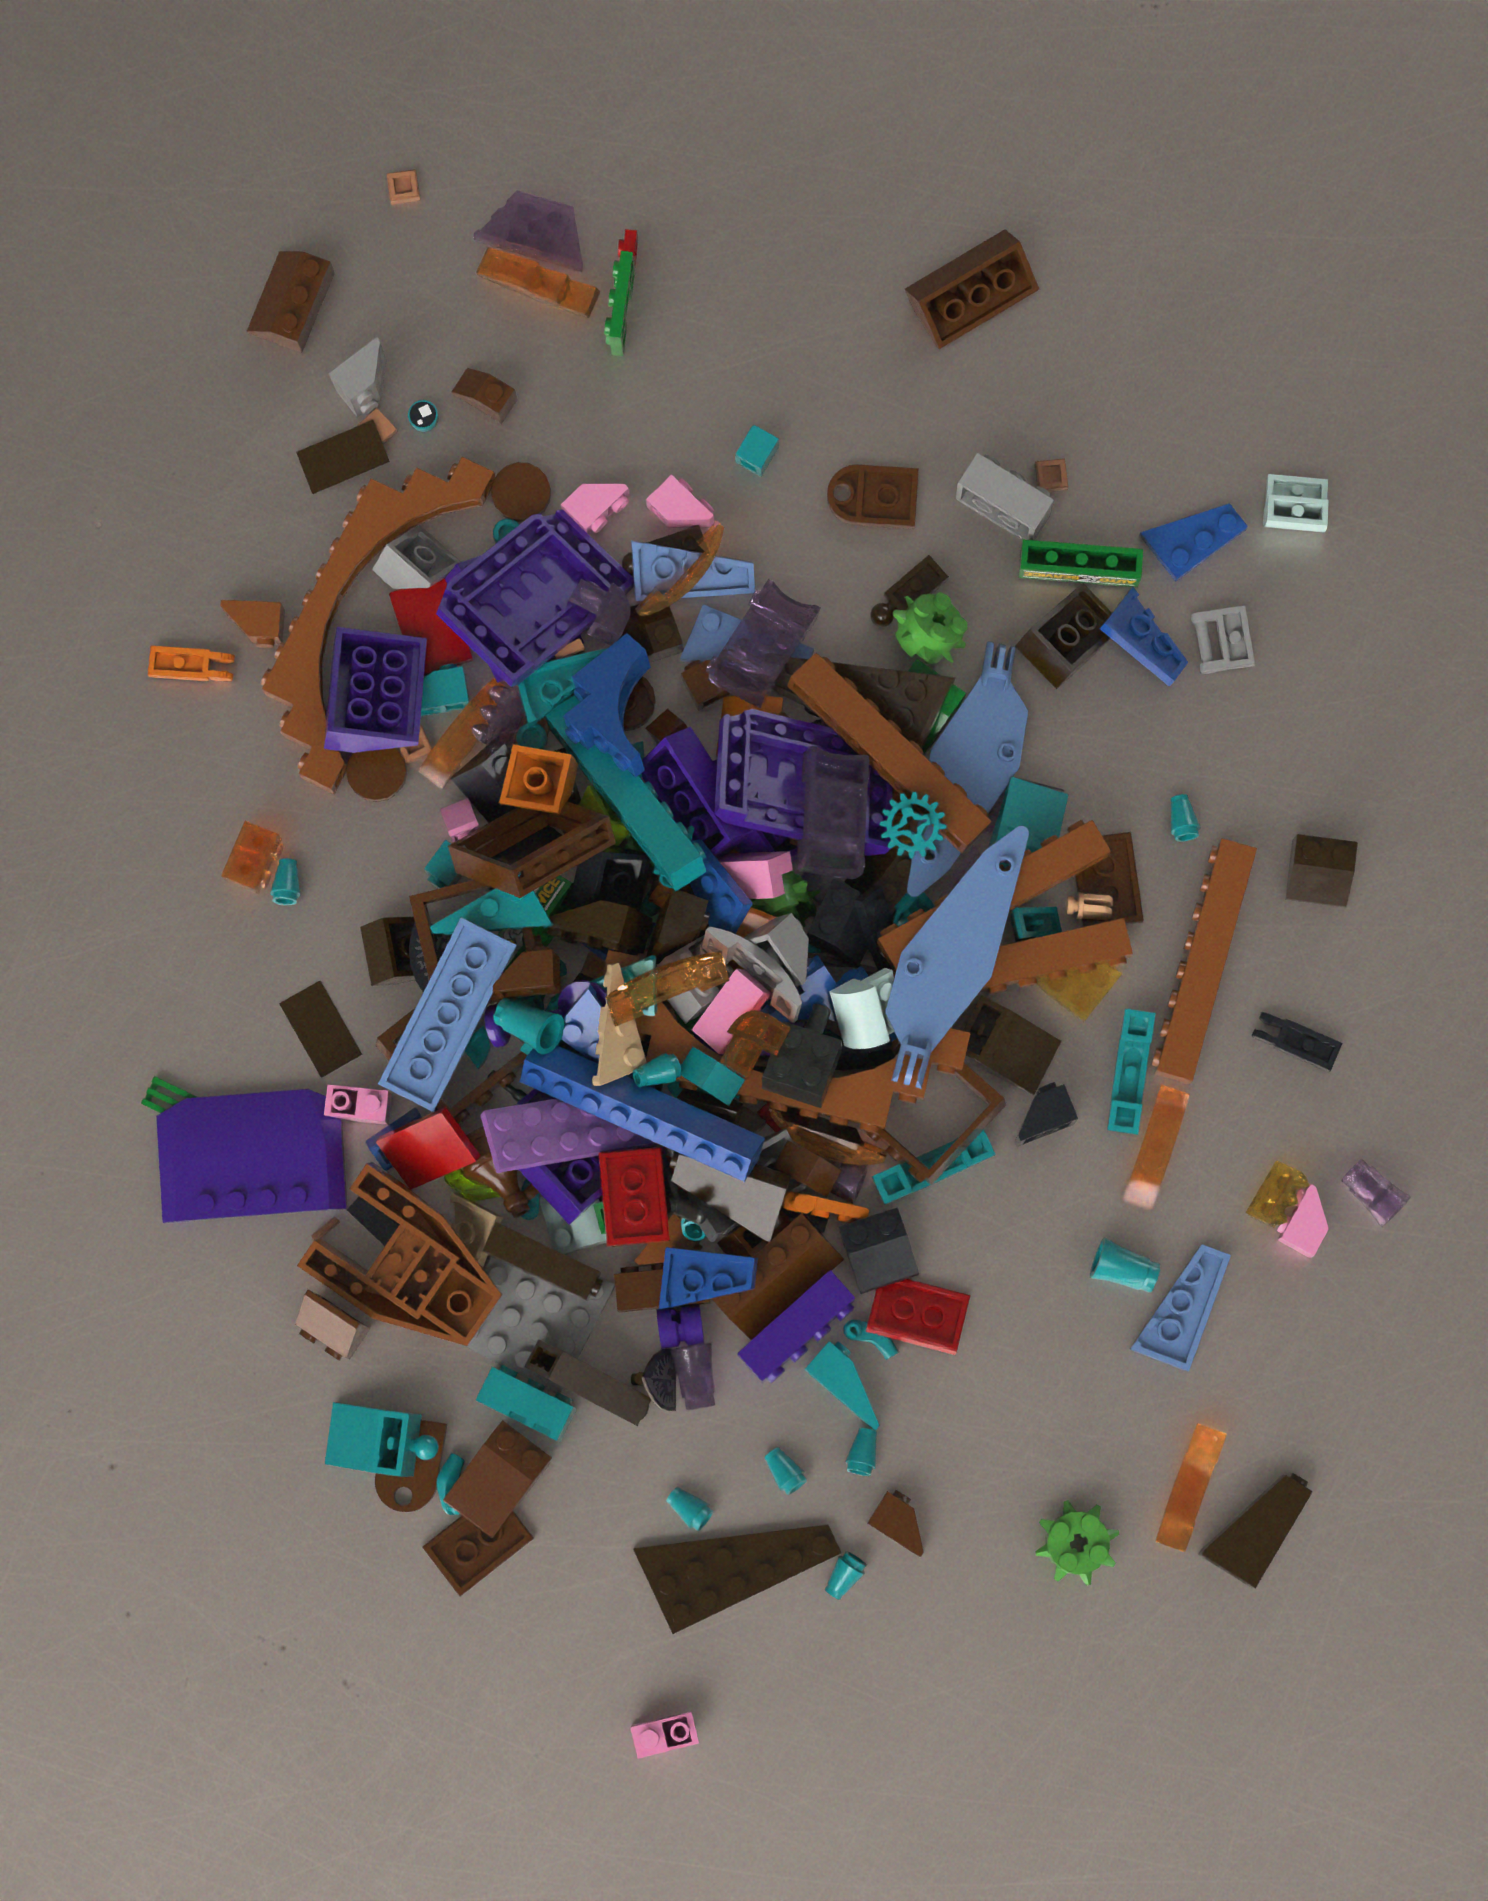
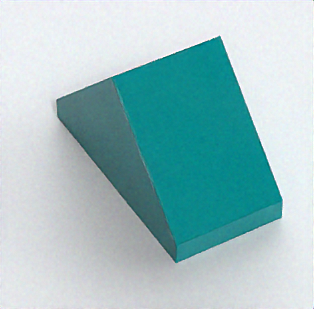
M1057 907L1015 908L1010 915L1015 942L1062 932Z
M692 1047L681 1064L682 1077L728 1106L745 1082L744 1078L695 1047Z

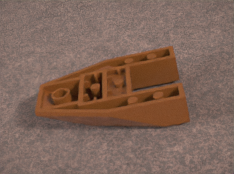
M373 1162L366 1163L349 1189L400 1224L369 1270L360 1266L322 1238L313 1241L297 1266L373 1319L468 1346L503 1294L441 1213Z

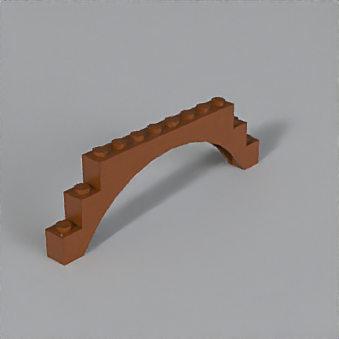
M461 457L459 463H454L450 468L447 479L450 480L449 483L416 467L413 475L408 474L402 485L403 493L373 479H370L367 486L363 485L356 498L358 504L354 512L349 511L344 519L343 527L345 529L341 537H336L331 544L329 550L331 556L327 564L322 563L317 571L316 580L318 581L313 591L309 589L302 601L304 608L300 616H295L290 623L288 629L290 635L286 643L281 642L276 650L275 658L277 660L272 670L268 668L262 677L261 685H263L262 691L264 694L292 708L291 711H285L280 720L281 734L284 738L310 750L309 754L305 752L298 764V769H300L298 774L303 780L334 795L346 773L347 766L340 751L324 749L327 712L323 699V662L330 628L343 597L358 574L388 543L397 539L411 528L443 514L484 505L492 489L495 473L464 457Z
M608 950L602 976L606 974L608 964L619 963L620 968H623L640 959L638 956ZM658 996L657 1013L655 1016L634 1015L640 1040L645 1042L646 1037L651 1038L646 1062L666 1053L668 1055L674 1054L681 1066L692 1047H695L745 1079V1082L736 1094L740 1096L739 1102L757 1105L758 1100L770 1103V1109L787 1112L788 1107L800 1110V1116L817 1119L818 1114L829 1116L830 1123L847 1126L848 1121L860 1124L859 1129L878 1133L879 1128L885 1129L893 1094L899 1095L898 1100L916 1104L917 1099H924L931 1064L937 1066L936 1071L955 1075V1070L962 1071L970 1038V1032L953 1028L949 1029L931 1052L921 1089L915 1086L923 1059H916L910 1085L908 1086L903 1083L911 1056L904 1055L903 1066L897 1082L891 1081L897 1061L896 1057L874 1069L840 1078H832L821 1108L762 1089L764 1073L737 1065L705 1047L675 1020ZM684 1077L676 1078L675 1081L679 1082V1088L697 1091L698 1086Z

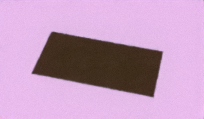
M374 420L296 452L312 494L390 462Z
M321 981L279 1003L321 1078L362 1055Z
M788 1107L787 1112L780 1111L783 1121L864 1146L857 1128L830 1123L829 1119L820 1116L817 1119L803 1117L799 1115L800 1110Z

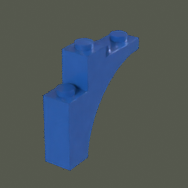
M626 633L572 676L576 688L573 692L580 703L563 715L567 726L565 733L574 744L579 742L587 750L596 745L603 754L608 752L613 757V761L622 771L628 770L636 778L645 769L640 753L632 746L624 733V713L633 688L646 671L651 668L646 649Z
M818 955L813 958H807L806 982L795 986L802 1001L797 1020L809 1019L813 1004H821L831 1009L828 1020L837 1021L829 991L853 978L862 981L869 977L864 968L861 966L857 969L849 970L842 976L841 980L835 982ZM771 999L764 1003L751 1021L759 1035L781 1025L783 1021L791 1022L770 1005ZM895 1032L889 1034L892 1041L897 1038Z

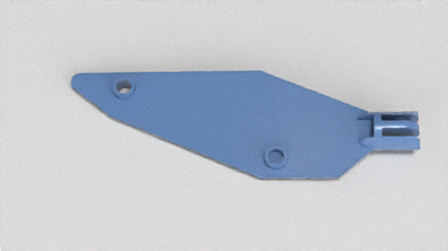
M990 641L986 644L981 677L930 750L929 761L940 765L945 772L944 776L953 784H959L966 791L967 798L974 805H981L988 813L1007 787L1010 776L1013 777L1019 769L1028 710L1011 683L1016 647L1010 646L1004 670L1006 645L998 644L993 667H991L994 642ZM918 820V826H920L921 823H924L927 820ZM929 825L924 833L925 841L932 835L934 829L932 825ZM946 838L944 841H934L938 848L936 851L929 847L926 848V851L932 855V860L925 859L919 851H916V855L911 861L907 893L911 897H918L945 875L961 854Z
M1018 826L987 848L901 952L885 1011L901 1044L891 1081H898L904 1055H908L911 1057L903 1084L910 1085L916 1059L919 1058L923 1060L915 1087L922 1088L931 1052L992 977L1029 837V830L1026 827ZM1002 862L1008 863L1010 870L1002 871L999 868V864Z

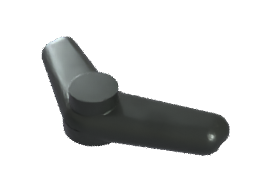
M663 1154L662 1164L667 1214L673 1213L696 1224H703L706 1220L703 1210L689 1201L685 1191L678 1190L676 1183L671 1181L673 1174L671 1168H669L670 1164L667 1157Z

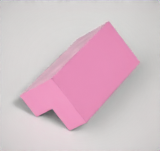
M790 851L728 853L717 858L749 899L775 898L785 894L782 874L793 870Z
M736 969L695 1024L692 1031L718 1054H728L771 993L749 972Z

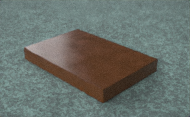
M1131 832L1102 835L1111 850L1109 856L1076 874L1075 880L1077 894L1078 892H1083L1084 894L1109 895L1113 898V906L1110 907L1112 909V918L1108 920L1081 919L1082 927L1122 918L1125 919L1126 924L1142 923L1144 919Z
M514 1511L493 1538L461 1516L422 1548L461 1597L532 1541L534 1537Z

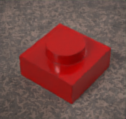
M625 229L624 239H619L618 257H620L621 251L633 252L636 268L637 230Z

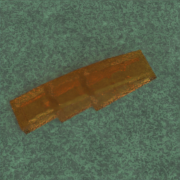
M487 247L476 271L478 276L504 288L586 318L590 317L600 295L597 287L571 280L567 274L544 268L537 261Z

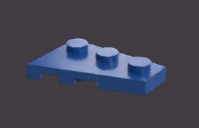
M1132 587L1101 626L1100 630L1165 684L1170 686L1188 664V661L1168 633L1161 632L1153 621L1155 618L1154 614L1149 608L1145 610L1137 599L1139 596L1138 592Z

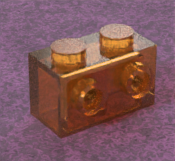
M245 821L221 877L226 882L259 894L261 888L265 889L270 882L272 872L269 869L273 860L278 861L282 854L284 844H281L282 838L280 835Z

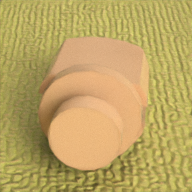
M1078 892L1077 900L1074 899V896H1067L1066 914L1073 915V912H1076L1077 920L1111 919L1112 909L1110 907L1113 906V898L1109 895Z

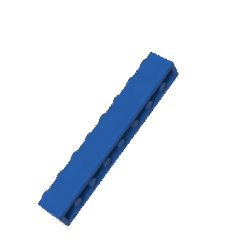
M556 1046L550 1053L545 1055L532 1049L525 1058L519 1082L743 1182L746 1181L759 1160L765 1140L764 1137L649 1086L639 1088L635 1081L627 1076L601 1086H593L592 1079L593 1076H597L598 1064L566 1049Z

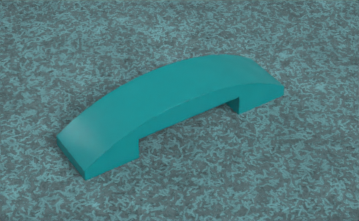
M1125 1009L1111 1093L1107 1128L1109 1131L1136 1135L1139 1133L1143 1105L1142 1098L1156 1013Z
M985 1130L970 1143L933 1184L996 1155ZM958 1138L916 1158L930 1169ZM906 1162L872 1176L884 1205L930 1186V1184L925 1179L921 1183L908 1172L910 1166Z

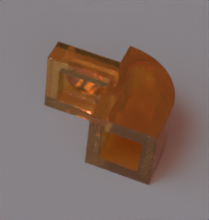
M758 1010L748 1011L738 1017L728 1029L727 1033L733 1037L720 1063L739 1075L748 1078L762 1051L777 1056L791 1028L770 1014Z

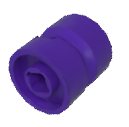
M700 1304L682 1306L680 1311H676L674 1307L656 1309L661 1349L679 1347L683 1341L687 1345L704 1343Z

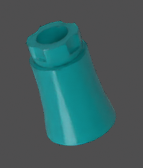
M503 998L497 1004L496 1011L493 1014L495 1024L501 1026L504 1031L521 1039L542 1055L550 1053L558 1045L563 1035L564 1019L561 1015L541 1010L520 1000Z
M1104 1237L1096 1251L1090 1270V1278L1110 1281L1151 1293L1158 1280L1161 1264L1150 1261V1258L1125 1249Z

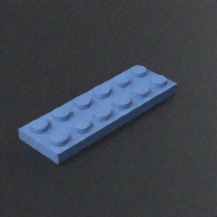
M463 917L460 918L378 1085L432 1112L435 1111L494 993L493 984L504 973L517 944Z

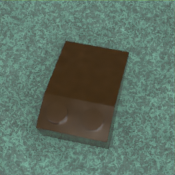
M1082 583L1032 626L1015 647L1058 689L1111 640L1100 628L1112 612Z

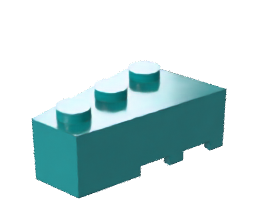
M502 1364L499 1370L492 1367L476 1401L561 1442L577 1408L571 1406L573 1399L559 1392L553 1397L543 1392L546 1387L545 1385L530 1378L526 1384L516 1379L518 1372Z

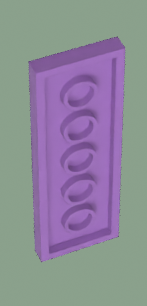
M559 1099L484 1110L480 1115L497 1173L598 1156L599 1152L633 1150L660 1145Z

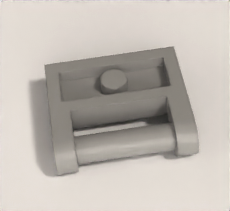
M1245 605L1197 612L1191 615L1192 625L1196 626L1202 661L1199 664L1201 674H1212L1218 671L1255 665ZM1216 621L1222 656L1221 660H1213L1207 625L1209 622Z

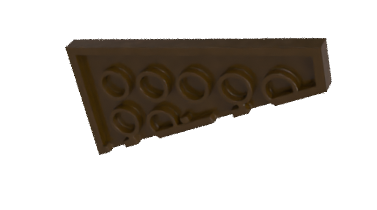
M767 654L754 682L811 709L787 686L790 677L808 659ZM832 662L836 667L835 671L843 679L845 677L850 679L856 685L857 692L865 700L867 698L872 700L878 706L879 713L887 721H894L901 729V734L909 742L914 741L923 749L956 677Z
M829 1525L633 1548L672 1634L842 1553Z

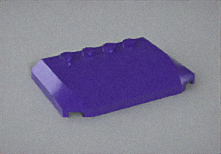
M561 509L556 510V513L552 515L542 516L541 513L531 515L450 579L436 614L510 687H513L523 682L618 604L634 587V578Z
M756 709L745 710L742 714L735 716L726 714L720 719L715 815L724 823L866 856L886 854L890 850L887 847L891 841L890 837L882 838L881 836L887 831V827L881 826L880 822L887 821L888 816L882 813L883 809L892 810L889 801L892 799L893 787L832 728Z
M310 1089L185 1098L156 1116L163 1223L348 1209L342 1119L325 1116L326 1096Z

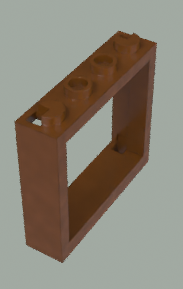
M567 801L560 814L517 807L450 844L448 848L456 873L521 898L612 846L616 841L609 816ZM548 825L568 832L511 865L491 858Z
M470 880L409 896L429 980L440 958L434 934L430 929L432 924L427 904L491 888V886L476 880ZM533 927L522 929L527 952H530L533 947L543 946L540 934L535 935ZM493 993L487 1007L498 1004L502 999Z
M415 1008L377 1037L375 1046L388 1061H390L396 1044H398ZM521 1051L451 1108L440 1099L435 1111L446 1107L458 1124L464 1122L470 1116L468 1112L475 1105L479 1107L484 1106L493 1098L492 1092L499 1086L504 1089L517 1078L515 1073L523 1068L527 1055Z
M898 1038L892 1041V1047H889L894 1052L895 1058L898 1057L901 1046ZM965 1063L963 1064L962 1071L955 1070V1076L989 1106L930 1169L885 1129L879 1128L878 1133L864 1131L873 1141L877 1142L879 1139L888 1146L885 1151L895 1161L899 1163L903 1159L910 1166L908 1172L920 1183L925 1179L932 1185L1006 1106L1004 1097ZM870 1066L866 1070L874 1069L878 1066Z

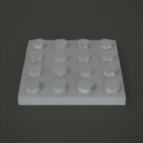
M491 1257L485 1272L503 1295L468 1346L465 1347L518 1372L519 1375L527 1379L530 1378L545 1385L546 1389L554 1393H560L563 1387L525 1368L527 1360L538 1339L578 1359L615 1288V1284L599 1277V1279L603 1280L597 1296H590L589 1300L586 1301Z

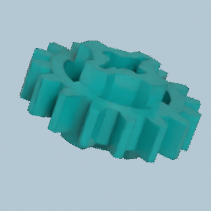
M913 792L911 799H908L906 794L902 793L900 794L901 802L898 803L893 799L889 801L893 807L892 810L883 809L882 813L888 816L887 821L880 822L881 826L887 827V831L881 836L882 838L890 837L891 841L887 846L889 849L895 846L899 847L897 855L902 856L905 851H909V858L913 859L916 851H919L921 856L925 857L927 856V847L933 851L938 849L934 843L935 840L944 841L945 837L939 834L940 829L947 828L946 824L940 823V819L946 816L945 812L937 813L936 809L940 804L938 801L932 804L928 803L930 795L925 794L920 800L918 799V792ZM913 804L923 806L930 813L926 815L917 813ZM902 809L903 816L900 823L893 826L897 812ZM911 816L914 820H927L917 827L918 833L916 834L913 830H900L910 823L909 818ZM934 824L932 835L925 841L924 833L927 827ZM905 835L911 838L914 846L904 844L897 837Z

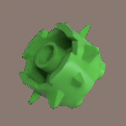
M938 592L936 595L923 594L913 601L909 596H906L907 610L893 611V616L898 623V630L895 635L900 646L909 656L913 657L916 654L923 658L926 664L938 663L944 657L950 663H953L950 651L953 648H965L966 643L962 640V637L967 630L968 624L961 617L959 611L951 604L950 597L942 592Z
M792 870L782 874L785 894L775 898L750 899L753 903L752 908L775 917L792 913L804 928L806 927L804 921L809 916L815 917L817 908L812 898L819 894L821 889L808 891V882Z
M1069 1500L1064 1501L1063 1515L1057 1517L1055 1521L1040 1520V1525L1047 1532L1045 1537L1046 1544L1035 1551L1036 1556L1049 1557L1051 1562L1056 1565L1054 1575L1056 1581L1071 1573L1079 1574L1086 1586L1091 1585L1092 1571L1098 1569L1101 1565L1115 1566L1116 1562L1108 1552L1110 1541L1119 1535V1530L1106 1529L1105 1525L1099 1520L1101 1506L1096 1504L1087 1513L1076 1512ZM1075 1534H1079V1538L1084 1537L1085 1544L1082 1545L1080 1552H1077L1076 1548L1071 1549L1070 1542L1074 1541Z

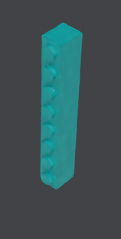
M575 695L559 704L545 716L552 734L563 748L565 747L566 752L574 757L584 775L675 891L707 872L703 859L706 858L703 849L697 842L694 844L688 839L690 835L681 822L675 823L672 819L674 815L666 802L660 803L656 799L658 795L649 781L644 783L641 780L642 774L635 778L628 770L622 771L619 769L608 752L603 754L596 745L587 750L579 742L574 744L565 733L567 726L563 715L580 703Z

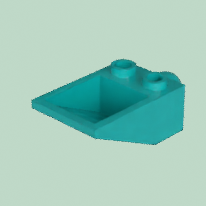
M1010 776L988 848L1018 826H1024L1029 830L1025 851L1029 849L1031 853L1042 848L1040 843L1053 835L1059 838L1069 794ZM1002 862L999 864H1003L1005 868L1009 866V864L1006 862Z
M333 1402L325 1464L371 1473L413 1477L416 1456L423 1460L432 1459L436 1456L439 1446L433 1436L422 1435L419 1437L422 1414Z

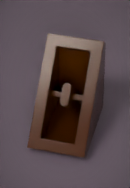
M787 1140L773 1165V1168L791 1175L792 1179L824 1197L828 1196L842 1171L820 1156Z

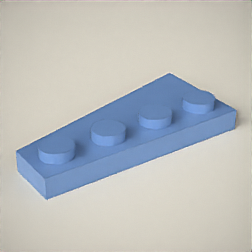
M631 540L635 601L755 593L753 562Z
M703 604L682 652L680 661L691 663V661L700 660L702 663L708 659L741 670L759 671L767 654L809 659L813 655L814 648Z
M1203 1244L1200 1245L1130 1350L1189 1372L1231 1255Z

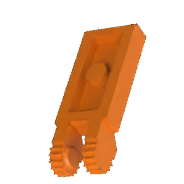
M152 645L150 646L148 676L153 678L209 681L210 679L231 682L233 680L232 673L210 670L211 661L223 664L234 663L235 655L211 652L210 649Z
M787 1191L782 1204L787 1210L806 1214L811 1211L810 1215L829 1218V1213L838 1214L837 1221L846 1223L854 1222L856 1218H866L869 1216L870 1211L868 1210L869 1208Z

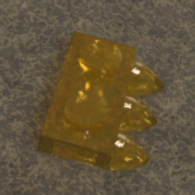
M1276 1160L1247 1209L1246 1214L1273 1228L1276 1225L1288 1223L1284 1211L1286 1207L1298 1205L1295 1192L1297 1189L1309 1186L1307 1177L1301 1171Z

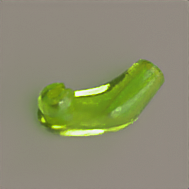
M461 1168L444 1175L445 1182L451 1188L471 1201L475 1202L500 1197L497 1192L488 1186L464 1178Z

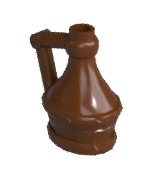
M483 1126L467 1134L466 1136L481 1156L476 1162L463 1167V1177L488 1186L504 1199L503 1205L507 1212L512 1213L514 1218L526 1214L530 1210L528 1200L533 1199L539 1191L532 1184L524 1191H520L518 1170L496 1172Z

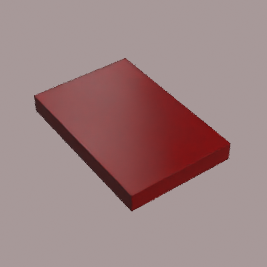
M445 578L429 588L400 589L389 593L402 635L427 638L424 676L429 675L433 671H438L439 667L443 665L457 664L458 666L473 661L469 646L436 614L447 586Z
M446 1107L381 1135L376 1141L410 1190L472 1164L481 1156Z
M661 1147L599 1152L607 1247L669 1241Z
M905 1279L876 1289L866 1332L956 1355L971 1295L911 1279Z

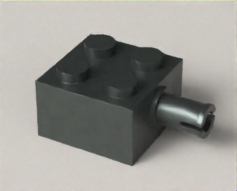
M813 1004L805 1028L782 1022L762 1077V1089L818 1108L822 1107L842 1048V1040L823 1034L831 1014L830 1008L821 1004Z

